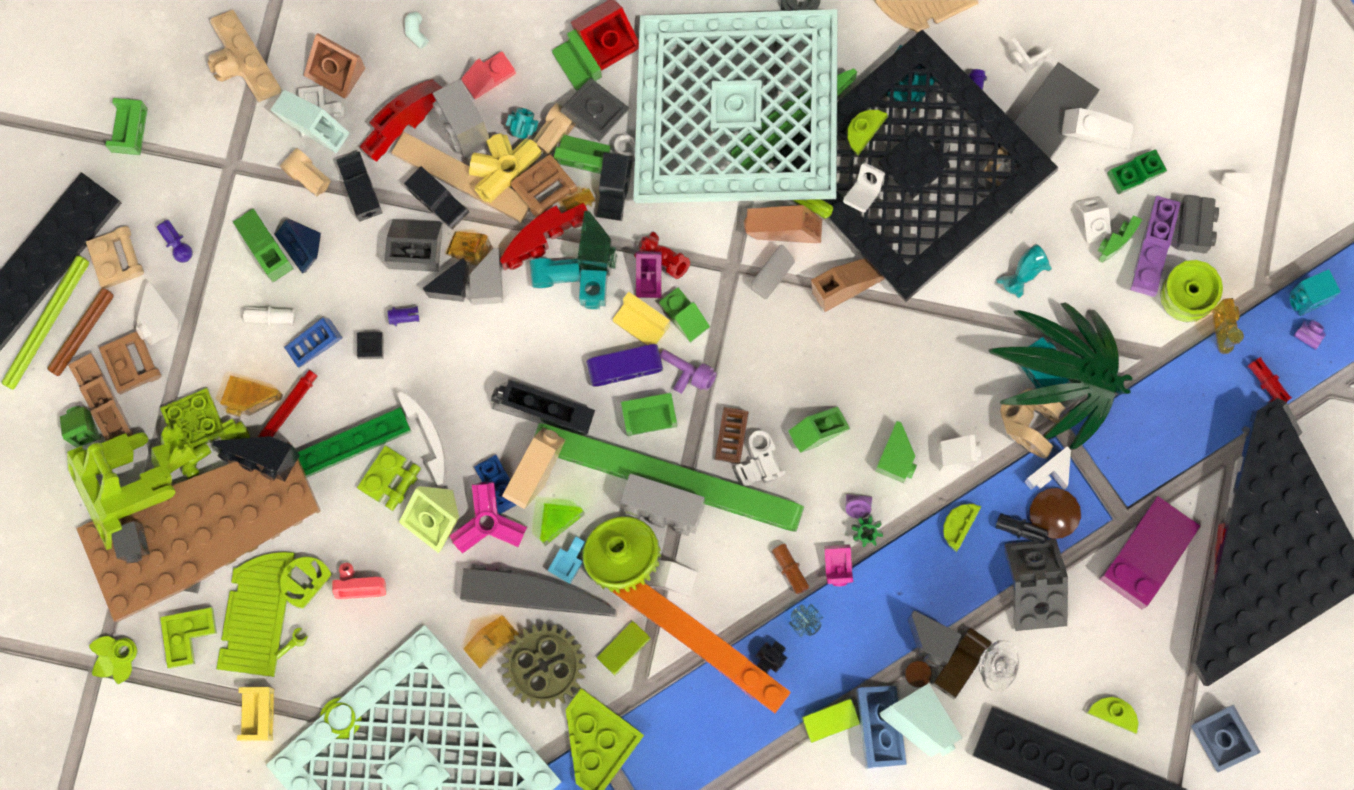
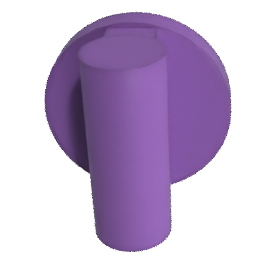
M1311 320L1310 322L1304 321L1294 336L1316 350L1326 334L1323 331L1324 327L1320 323Z
M846 494V513L849 516L858 519L859 515L865 518L871 513L872 496Z

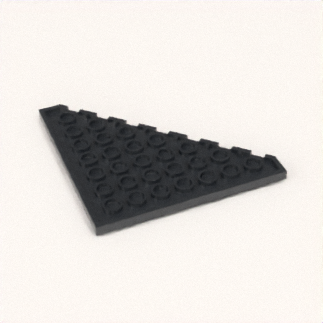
M1273 398L1252 411L1250 419L1252 424L1249 436H1246L1241 456L1243 461L1240 472H1237L1233 493L1235 494L1232 506L1228 509L1224 525L1226 531L1223 543L1219 546L1215 562L1217 568L1214 580H1211L1206 599L1208 605L1205 616H1202L1197 636L1200 638L1196 653H1193L1191 661L1203 686H1210L1354 594V539L1278 398Z

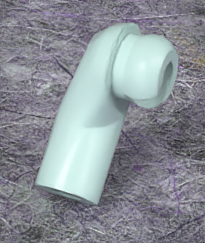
M413 12L409 13L405 18V34L422 49L428 44L429 40L419 31V24L422 21L421 14Z

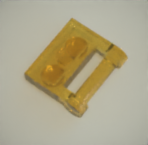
M1233 298L1222 299L1212 311L1217 348L1222 354H1229L1234 349V345L1239 344L1244 338L1243 332L1237 327L1239 308L1237 305H1234Z

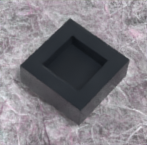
M383 332L357 333L358 359H384Z

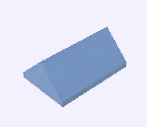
M897 686L858 688L856 696L866 769L907 765L903 735L882 719L879 714L898 702Z

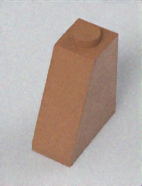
M804 205L747 209V217L744 220V228L746 233L756 240L817 244L821 243L823 219Z

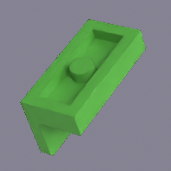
M576 29L567 33L568 41L553 49L552 53L574 89L578 91L590 77L597 81L602 78V74L597 62Z
M564 135L561 139L560 147H556L554 159L559 165L601 174L604 152L610 153V146Z

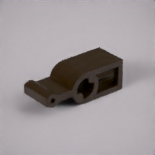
M970 627L953 652L949 662L943 667L932 685L954 700L978 666L992 641Z

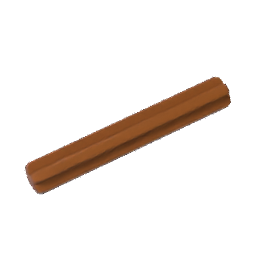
M105 288L98 292L47 367L49 372L55 376L62 374L114 298L112 292Z

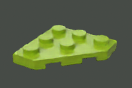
M581 688L565 709L575 781L583 790H605L644 735Z

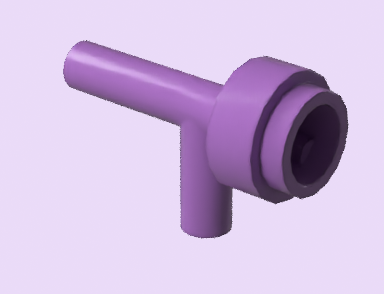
M666 349L660 354L661 359L683 371L673 388L681 394L691 377H693L691 381L692 386L699 390H708L716 379L717 373L705 363L697 368Z

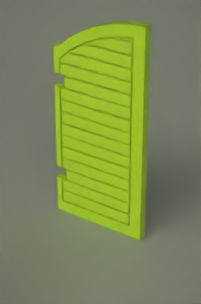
M280 552L266 554L245 562L238 568H233L231 583L238 584L237 592L229 591L221 641H229L228 649H219L216 670L275 677L278 659L275 654L279 651L287 605V600L281 591L280 578L285 567L294 560L295 553ZM288 568V571L290 572L289 577L291 578L292 568Z

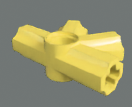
M499 133L493 135L486 142L490 155L472 154L469 175L484 177L475 186V191L482 200L492 203L507 187L511 186L510 184L515 178L520 176L541 156L542 152L533 140L525 138L512 150L508 136ZM510 169V170H513V171H511V172H506V171H504V170Z

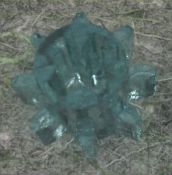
M812 604L808 608L800 605L792 611V621L789 622V625L800 637L804 633L811 636L820 630V620L823 619V616Z

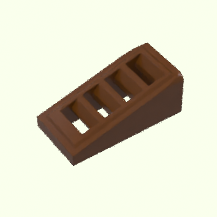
M723 408L715 460L740 464L749 416L748 411ZM727 418L742 419V423L727 421ZM726 427L739 429L740 434L726 432L725 429ZM724 438L739 440L738 444L723 442ZM722 448L737 450L736 455L723 453Z

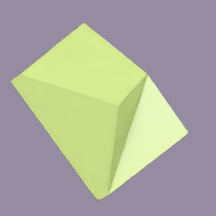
M418 486L399 521L400 524L438 553L443 549L459 519L453 490Z

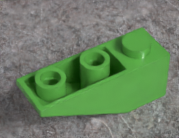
M254 208L233 221V224L272 282H275L294 269Z

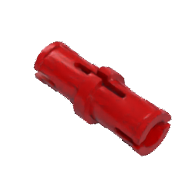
M1259 357L1247 366L1262 384L1260 387L1263 390L1266 389L1272 398H1280L1285 402L1292 398L1278 381L1279 376L1272 373L1262 360V357Z

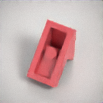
M501 51L484 63L480 58L477 59L461 80L476 100L515 75L516 71Z

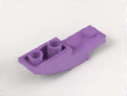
M1156 195L1134 268L1131 291L1152 297L1156 296L1181 202Z

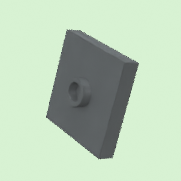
M590 77L566 102L560 112L600 142L627 113L629 107Z

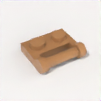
M551 154L515 178L510 184L528 205L535 217L541 215L566 195H572L577 191L576 184ZM557 181H560L562 187L540 203L535 199L540 193Z
M137 331L99 348L117 393L120 395L162 377L159 369L155 368L147 346ZM135 344L146 370L141 375H139L128 349V346Z

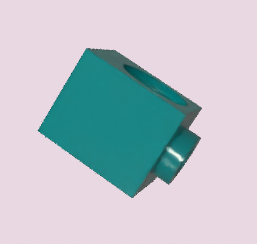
M581 270L579 301L580 305H585L586 309L597 310L600 309V306H606L608 278L606 271ZM591 286L600 288L599 293L593 296L587 294L586 291Z

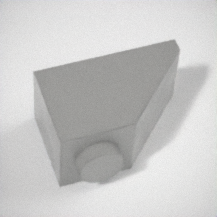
M493 248L469 274L470 282L465 284L466 297H471L473 305L503 303L502 266L499 248Z

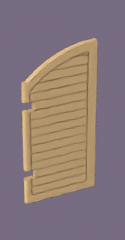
M874 0L882 12L890 19L907 29L915 31L916 34L922 29L929 28L930 26L927 21L932 18L935 24H938L979 4L978 0Z

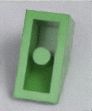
M84 406L72 407L66 411L65 415L60 416L63 440L76 448L101 439L91 412Z
M835 407L806 417L788 430L793 439V443L799 452L802 453L849 430L850 427L839 407Z
M896 421L875 472L904 483L906 477L912 479L917 464L913 463L915 453L904 427L899 421Z

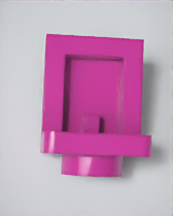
M850 544L824 546L827 584L839 587L852 583Z

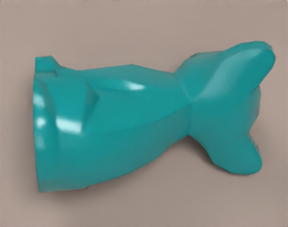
M1034 244L1021 256L1015 274L1001 276L996 281L1003 284L1005 290L1010 294H1015L1017 298H1020L1024 294L1025 283L1034 280L1043 270H1052V267L1044 250L1038 244Z

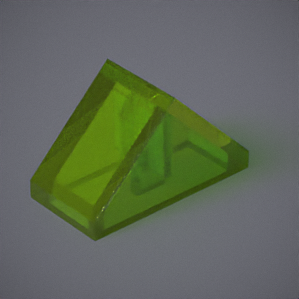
M544 503L540 540L543 545L547 546L585 515L583 509L577 506Z

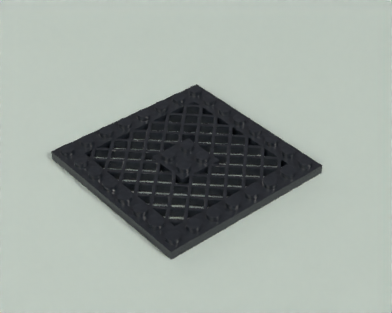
M923 29L837 102V149L838 140H848V133L843 132L848 129L851 121L859 113L870 109L889 108L888 118L882 124L888 125L887 135L874 134L869 141L868 151H861L857 155L852 149L837 150V157H850L849 167H837V173L849 174L848 184H837V190L848 192L855 185L853 184V174H859L860 167H854V158L866 157L868 158L867 164L871 166L872 158H882L878 161L882 168L877 169L885 173L884 185H882L880 191L883 192V202H873L869 207L882 209V219H868L869 208L864 212L863 218L853 207L843 202L844 197L838 191L836 192V199H821L833 206L832 215L827 219L905 302L912 298L1058 171V166ZM909 76L908 85H899L900 82ZM913 76H926V85H912ZM932 77L940 86H930V78ZM890 92L889 101H880ZM894 92H908L907 102L894 101ZM912 92H925V102H911ZM943 93V103L929 102V94ZM947 93L957 103H947ZM893 108L907 109L906 118H893ZM911 109H924V119H910ZM928 110H942V119H928ZM946 110H960V120H946ZM964 111L973 120H964ZM811 125L806 129L810 134ZM892 125H906L905 135H892ZM910 125L923 126V135L917 129L909 134ZM941 126V136H927V127ZM945 126L959 127V137L945 136ZM963 127H977V137H963ZM981 128H982L991 138H983V137H981ZM800 134L793 142L799 146L806 137ZM873 141H887L886 151H873ZM891 142H900L891 150ZM930 143H940V153ZM944 143L958 144V154L944 153ZM811 144L804 150L810 158ZM962 144H976V154H962ZM980 144L994 145V155L980 154ZM787 145L779 153L786 158L794 150ZM998 145L1008 155H998ZM800 155L791 162L796 169H799L806 163ZM775 156L773 157V161L778 166L781 162ZM947 160H957V171L947 170L950 167V163ZM961 161H975V171H961ZM979 161H992L993 172L979 171ZM997 162H1011V172H997ZM1015 163L1020 167L1016 172ZM787 167L782 170L783 172H791ZM866 172L867 179L871 182V175L874 174ZM889 176H890L899 186L888 185ZM942 177H956V188L942 187ZM960 177L974 178V188H960ZM938 178V187H927ZM978 178H992V189L978 188ZM996 179H1006L996 188ZM888 192H901V203L887 202ZM923 193L937 194V204H923ZM905 194L911 199H914L919 194V203H905ZM941 194H955V205L941 204ZM959 194L973 195V205H959ZM977 195H988L977 204ZM887 209H900V220L886 219ZM904 210H918V221L904 220ZM922 210L936 211V221H922ZM940 211H954V222L940 221ZM958 211L968 212L958 221ZM870 225L881 226V236ZM899 226V237H885V227ZM903 227H917V238L903 237ZM921 227L935 228V238H921ZM939 228H950L939 237ZM887 243H898V253ZM902 244H916V254H902ZM920 244L930 245L920 254ZM904 261H912V262H910V263L907 265Z

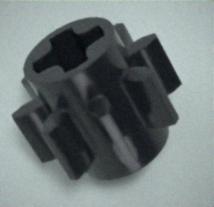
M767 641L755 656L760 660L757 664L758 667L766 674L770 669L777 673L788 659L783 654L786 648L778 641H775L773 645Z

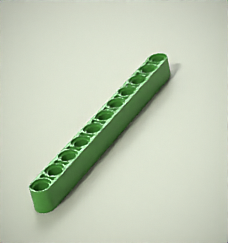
M539 423L535 435L544 427L547 430L556 432L558 436L565 439L558 456L559 459L628 480L631 473L705 498V505L781 529L797 532L804 506L550 425Z

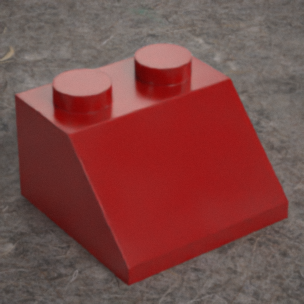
M607 0L570 22L601 71L639 49V41L623 7L616 0Z

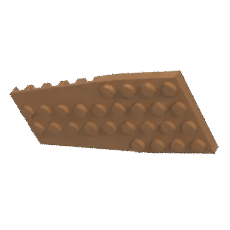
M299 458L285 482L277 478L275 481L269 480L262 476L260 471L254 469L253 472L243 469L238 462H233L172 485L175 489V495L172 498L118 519L121 525L133 521L143 524L150 554L142 556V560L139 562L128 564L126 561L117 559L113 540L112 548L106 550L93 521L77 528V532L113 621L119 622L199 583L214 574V571L237 561V558L245 553H250L264 542L280 536V533L301 524L302 520L315 513H320L321 509Z

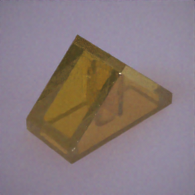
M455 231L446 255L458 260L464 258L467 263L478 266L488 255L491 243L485 234Z
M502 615L480 629L463 650L481 669L500 653L508 643L515 639L514 635L519 636V633Z

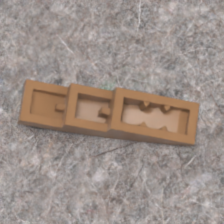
M93 353L70 363L68 366L78 382L79 389L89 405L90 412L106 441L125 433L128 437L134 435Z

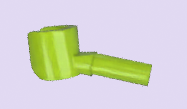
M302 628L295 629L288 644L275 654L278 659L295 646L301 647L306 644L308 635L302 640H298L295 637L302 631Z

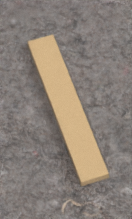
M403 132L391 152L393 156L418 169L422 166L438 180L521 224L530 210L519 194L510 187H507L492 203L485 202L475 191V186L484 177L469 175L470 166Z

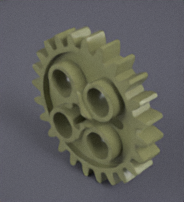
M543 623L542 630L538 631L534 624L530 634L525 628L522 629L524 637L520 638L514 635L517 644L508 643L507 646L512 652L503 653V656L509 659V662L501 664V667L508 669L509 672L502 676L506 679L511 678L506 687H515L516 689L512 695L516 697L522 694L521 703L523 704L528 699H531L530 704L532 708L536 706L537 702H540L542 709H545L547 702H550L551 706L556 708L557 699L565 704L564 696L567 694L573 698L574 694L571 689L573 687L576 689L581 688L576 682L577 679H585V676L579 673V670L587 668L586 665L579 662L586 657L585 654H577V651L582 647L581 644L573 646L572 643L575 640V636L573 635L566 639L567 630L564 629L559 634L557 633V625H554L551 631H548L547 624ZM546 642H554L556 644V651L552 655H545L542 651L543 645ZM526 654L533 657V664L529 668H522L520 666L521 657ZM565 654L563 659L548 665V672L545 673L543 670H539L529 678L524 679L523 676L526 673L536 670L541 666V660L548 663L558 655ZM565 664L568 666L569 673L566 677H556L555 669L558 665ZM542 677L545 679L546 686L543 690L535 691L533 689L532 682L535 678Z

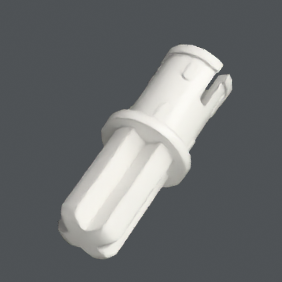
M268 306V308L246 307L243 312V319L245 322L267 323L268 326H271V324L294 325L295 310L273 309L272 306Z

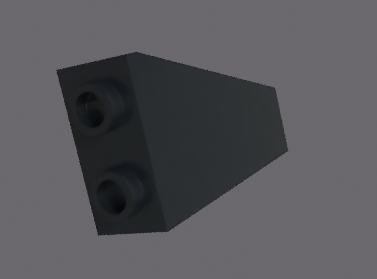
M507 380L500 384L498 388L495 387L491 397V402H494L493 410L532 422L550 425L582 436L588 434L595 413L594 409L512 380Z

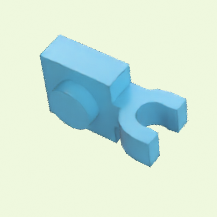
M575 537L567 552L560 548L547 571L571 584L583 564V561L577 557L582 552L585 541Z

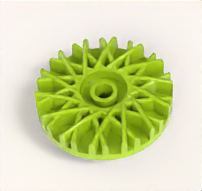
M615 517L604 521L590 533L583 548V563L591 579L597 585H600L602 589L606 587L611 592L616 590L617 593H620V589H625L629 592L630 587L636 590L635 585L640 582L644 585V579L651 580L649 574L652 571L655 573V567H659L658 557H661V548L654 531L648 524L634 517Z

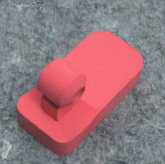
M347 562L339 567L340 580L332 581V592L336 599L380 597L386 595V582L384 578H354V568Z

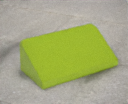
M632 621L604 649L597 659L616 676L651 640V637Z
M851 699L802 717L811 743L860 725Z

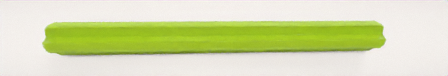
M81 256L75 257L2 379L1 383L5 387L12 390L16 388L89 265L87 259Z

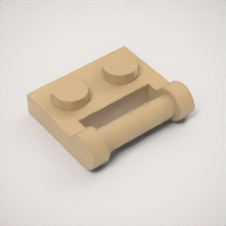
M128 226L120 227L114 232L86 241L101 288L106 289L144 274L142 265L138 263L130 239L131 231ZM117 241H121L129 265L128 270L125 271L114 243Z

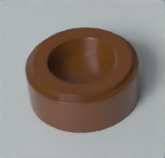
M922 661L912 662L905 670V679L912 687H924L931 680V669Z

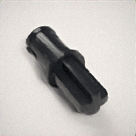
M1000 513L996 523V529L1017 535L1018 539L1023 537L1044 544L1048 537L1047 529L1027 523L1026 519L1022 521Z

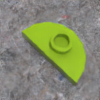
M867 110L859 113L851 121L848 127V141L851 149L857 155L861 153L888 117L887 113L880 110Z
M975 504L960 505L952 509L947 515L943 525L944 538L948 546L956 553L981 506Z
M1115 697L1100 699L1092 704L1086 713L1137 734L1139 725L1137 714L1132 706L1123 699Z

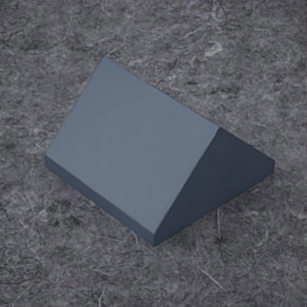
M1234 705L1224 707L1191 726L1217 773L1261 752Z

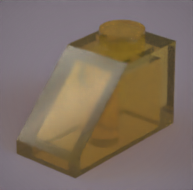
M230 375L220 404L227 409V414L241 417V414L250 416L280 401L283 394L277 389Z

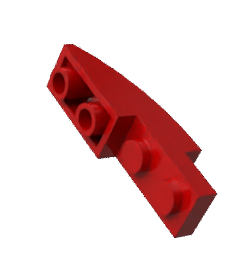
M431 79L397 96L369 122L375 129L360 145V148L377 162L387 152L396 138L403 133L408 124L415 129L425 119L426 115L433 108L432 103L436 102L433 93L443 87Z
M582 203L564 213H561L556 205L533 219L516 235L503 253L500 262L504 271L519 268L523 265V261L531 257L537 259L543 256L546 250L549 249L546 239H556L564 234V230L584 225L587 222L586 220L590 218L585 204Z

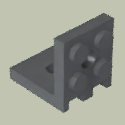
M1049 539L1044 544L1035 541L1005 544V555L1014 584L1015 631L1067 626L1068 575L1057 540ZM1041 602L1047 603V604H1046L1044 607H1042V608H1036V607H1035L1038 603H1041Z

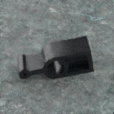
M360 151L337 159L336 161L348 196L359 222L383 214Z
M604 152L599 183L598 218L623 220L633 156Z
M422 166L404 183L408 192L452 230L469 213V210Z

